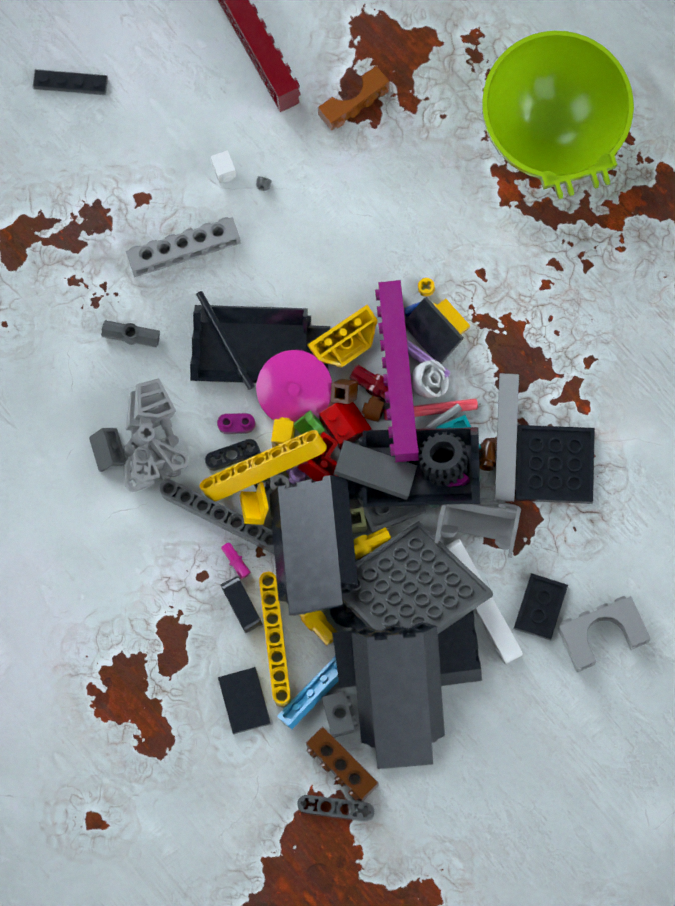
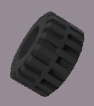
M443 432L442 435H439V433L434 434L435 437H428V441H424L419 449L418 456L425 478L429 479L433 484L435 482L439 486L442 483H445V486H448L451 482L455 484L458 478L460 480L463 479V474L468 472L469 457L465 443L461 441L460 437L455 438V434L450 433V435H447V432ZM440 456H453V458L446 463L435 462V460Z

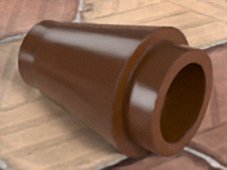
M484 442L479 456V466L483 471H493L496 466V444L494 442Z

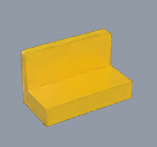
M446 298L438 305L433 303L461 335L470 328L469 323Z
M259 482L256 492L241 491L239 497L245 524H264L268 512V503L264 483Z

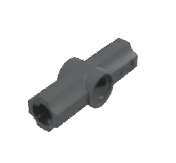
M105 320L102 325L101 336L125 341L129 345L141 344L157 347L160 340V330L139 327L133 323L123 324ZM129 331L135 332L131 337L126 336Z

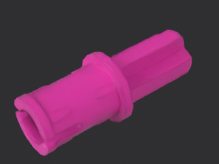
M228 542L221 547L230 561L229 565L235 569L240 579L247 577L251 571L242 560L243 557L238 555L232 544Z

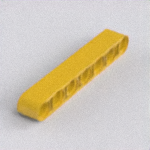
M311 430L205 478L200 483V489L207 498L215 502L321 455L327 446L316 430Z
M267 571L259 577L272 696L277 706L285 707L291 701L280 601H278L276 576L274 573ZM267 578H271L274 581L270 586L264 585L263 582ZM269 597L276 599L272 605L266 604L265 601ZM276 616L278 621L275 624L268 623V618ZM278 635L280 637L279 642L272 643L270 641L271 636ZM275 654L283 656L280 662H274L272 657ZM282 673L285 675L283 681L278 682L274 679L275 675ZM281 692L287 694V698L284 701H279L276 698Z

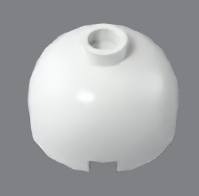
M435 360L424 361L416 366L411 374V384L414 391L426 399L437 398L445 394L449 385L448 377L444 376L445 368Z

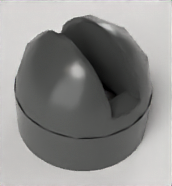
M258 176L256 187L260 190L262 186L264 187L263 191H267L271 186L272 180Z

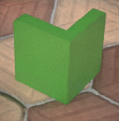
M311 410L294 423V427L301 435L311 430H316L319 435L325 431L322 422Z

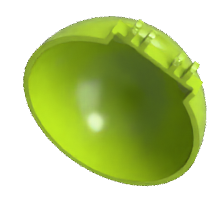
M555 30L535 33L511 45L494 63L483 90L482 114L489 138L498 153L519 171L540 179L543 190L554 187L558 199H563L561 184L565 183L569 196H573L574 189L571 181L588 176L591 178L593 187L595 189L599 188V181L596 175L598 173H601L605 185H610L608 170L617 167L615 154L627 138L634 112L632 87L620 62L608 49L597 41L569 31Z

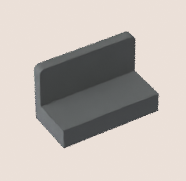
M101 428L89 437L99 472H103L110 466L125 465L127 460L117 428Z

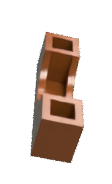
M374 66L361 76L363 87L358 96L351 100H338L331 97L318 107V115L331 131L335 128H340L347 119L357 116L361 109L369 107L379 96L383 97L388 93L390 81L377 66Z

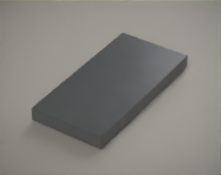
M344 440L334 475L407 500L417 465L409 462L395 463L394 457Z

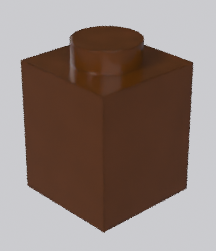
M339 379L331 383V402L350 404L357 400L358 381Z

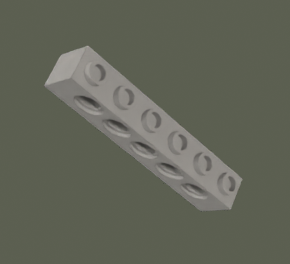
M224 217L212 224L205 223L200 228L187 229L178 235L171 234L166 236L165 239L159 241L152 240L143 246H133L126 251L135 278L241 244L233 217ZM216 232L223 233L220 237L214 236ZM200 237L205 238L203 242L196 241ZM181 243L187 244L185 248L178 247ZM163 249H169V250H170V251H169L168 253H166V254L160 253ZM147 254L152 255L148 260L143 259Z

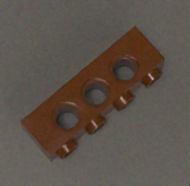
M323 726L306 742L307 753L312 758L317 757L322 762L320 763L321 767L326 772L331 771L336 776L334 780L341 787L345 785L350 790L348 794L355 801L359 799L363 802L379 786V782ZM329 747L333 752L330 756H323L321 754L322 749ZM343 761L347 766L344 770H337L335 768L336 763ZM353 775H357L361 779L356 785L349 782L350 777Z

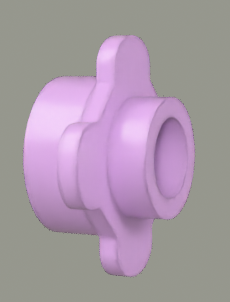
M297 466L286 470L291 484L306 481V474L299 470Z

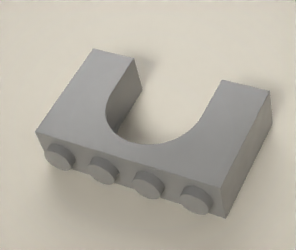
M625 596L619 597L611 605L607 603L602 604L594 612L585 611L579 614L577 619L572 620L568 618L561 622L558 631L576 672L596 664V659L587 641V630L596 622L610 621L619 626L630 650L649 643L651 638L631 596L628 598Z

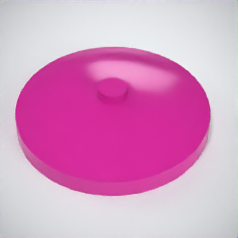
M301 350L284 351L270 358L262 367L256 383L257 398L263 411L273 420L284 417L289 418L295 423L310 410L319 418V413L327 409L331 401L332 378L325 364L319 361L313 354Z

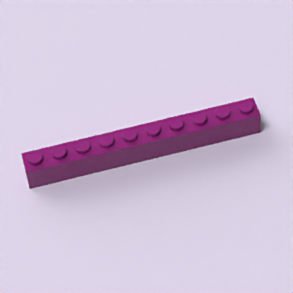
M401 280L378 282L379 289H375L376 301L380 300V306H377L378 318H382V323H378L379 334H383L384 339L380 340L381 351H385V357H382V368L387 370V374H383L384 386H388L389 390L385 392L386 403H390V409H387V420L392 421V426L388 427L389 438H393L394 444H390L391 456H395V463L419 460Z

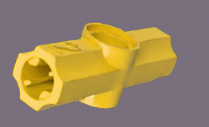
M386 527L368 536L362 535L354 539L355 560H360L391 539Z
M321 610L299 615L304 625L311 632L313 631L326 646L333 643L332 633L337 631L326 620L327 618Z

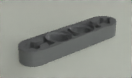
M303 795L297 802L299 811L309 815L368 822L372 820L375 814L373 806L366 802L313 795ZM305 799H308L310 804H315V800H319L317 804L318 811H314L315 807L308 806L307 810H305L301 802L303 803ZM323 802L331 803L332 808L329 812H323L320 809ZM344 804H348L352 808L351 813L348 815H343L340 812V808ZM354 805H358L357 810H364V807H368V811H371V814L363 817L362 813L357 812V817L353 816L355 812Z

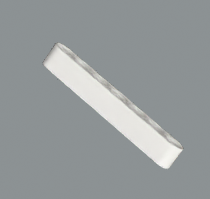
M460 539L445 545L483 582ZM492 597L474 609L504 664L523 655Z

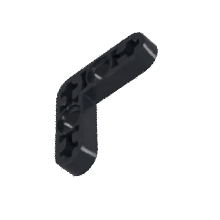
M246 439L208 453L205 457V463L208 469L215 471L247 460L261 452L255 440ZM249 444L251 445V447H254L253 452H249L248 450L243 451L247 449V445ZM239 447H241L243 451V456L240 455V450L238 449ZM234 450L237 452V457L235 459H228L226 456L227 452ZM223 453V457L226 462H223L222 459H220V454ZM212 457H214L215 459H220L216 461V465H213V463H208L211 462ZM270 478L263 480L268 481L265 483V492L271 488ZM259 483L254 484L256 490Z

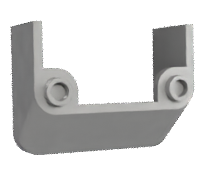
M480 498V504L442 505L434 543H439L440 535L444 538H452L457 535V532L495 539V544L500 549H509L508 557L512 558L521 508L514 504Z

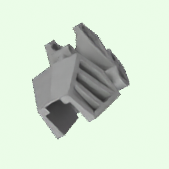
M159 378L137 384L136 390L132 391L129 396L126 430L131 431L132 438L124 447V452L129 457L125 463L124 485L130 492H136L154 484L153 480L159 477L164 481L179 476L181 469L188 467V454L174 449L179 443V438L173 434L170 418L175 414L176 409ZM161 425L165 431L166 438L156 440L154 439L155 432L153 429ZM181 456L184 459V464L181 465L182 462L176 461L174 458ZM132 479L135 483H137L135 487L133 486V483L129 482Z

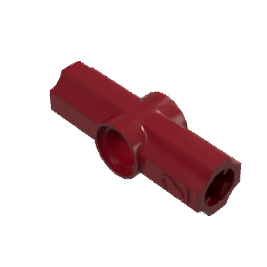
M358 364L353 369L349 379L358 381V385L365 388L371 396L386 401L385 392L389 390L388 386H384L383 376L373 374Z

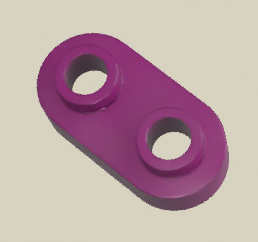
M248 413L223 414L218 418L217 426L219 431L224 434H247L254 430L255 419ZM225 420L230 421L229 425H224L223 422ZM243 420L249 421L247 425L242 424Z

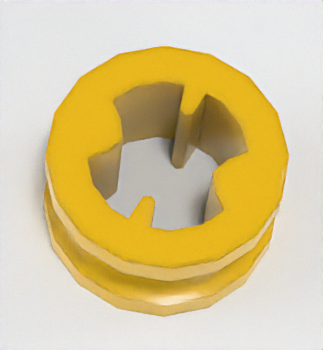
M423 278L418 282V291L422 296L428 297L434 293L435 285L432 279ZM423 284L426 286L430 284V289L423 290Z

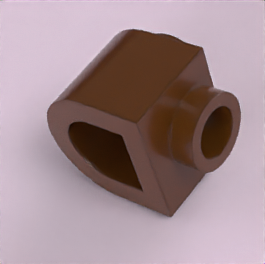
M372 396L369 398L368 403H364L362 409L364 418L379 423L385 410V404L382 402V399Z

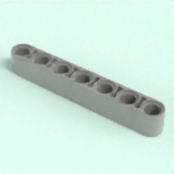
M500 373L495 501L514 502L519 374Z

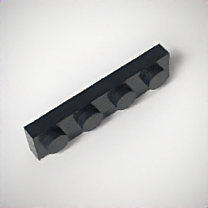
M35 69L33 88L38 90L106 95L108 76Z

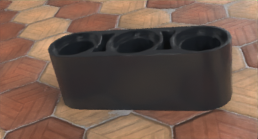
M238 576L220 584L245 634L263 625Z

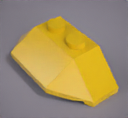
M367 304L308 344V347L319 361L342 368L372 347L378 319Z

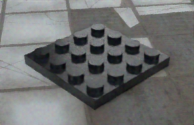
M518 425L515 501L593 504L595 428Z

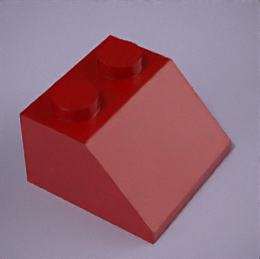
M354 402L350 404L335 403L319 413V420L329 435L338 442L337 446L340 451L344 440L353 443L359 437H362L363 430H372Z

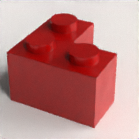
M322 432L320 436L327 446L326 450L321 455L297 466L299 470L316 482L322 481L324 476H336L334 471L337 462L330 458V455L338 445V442L325 432Z

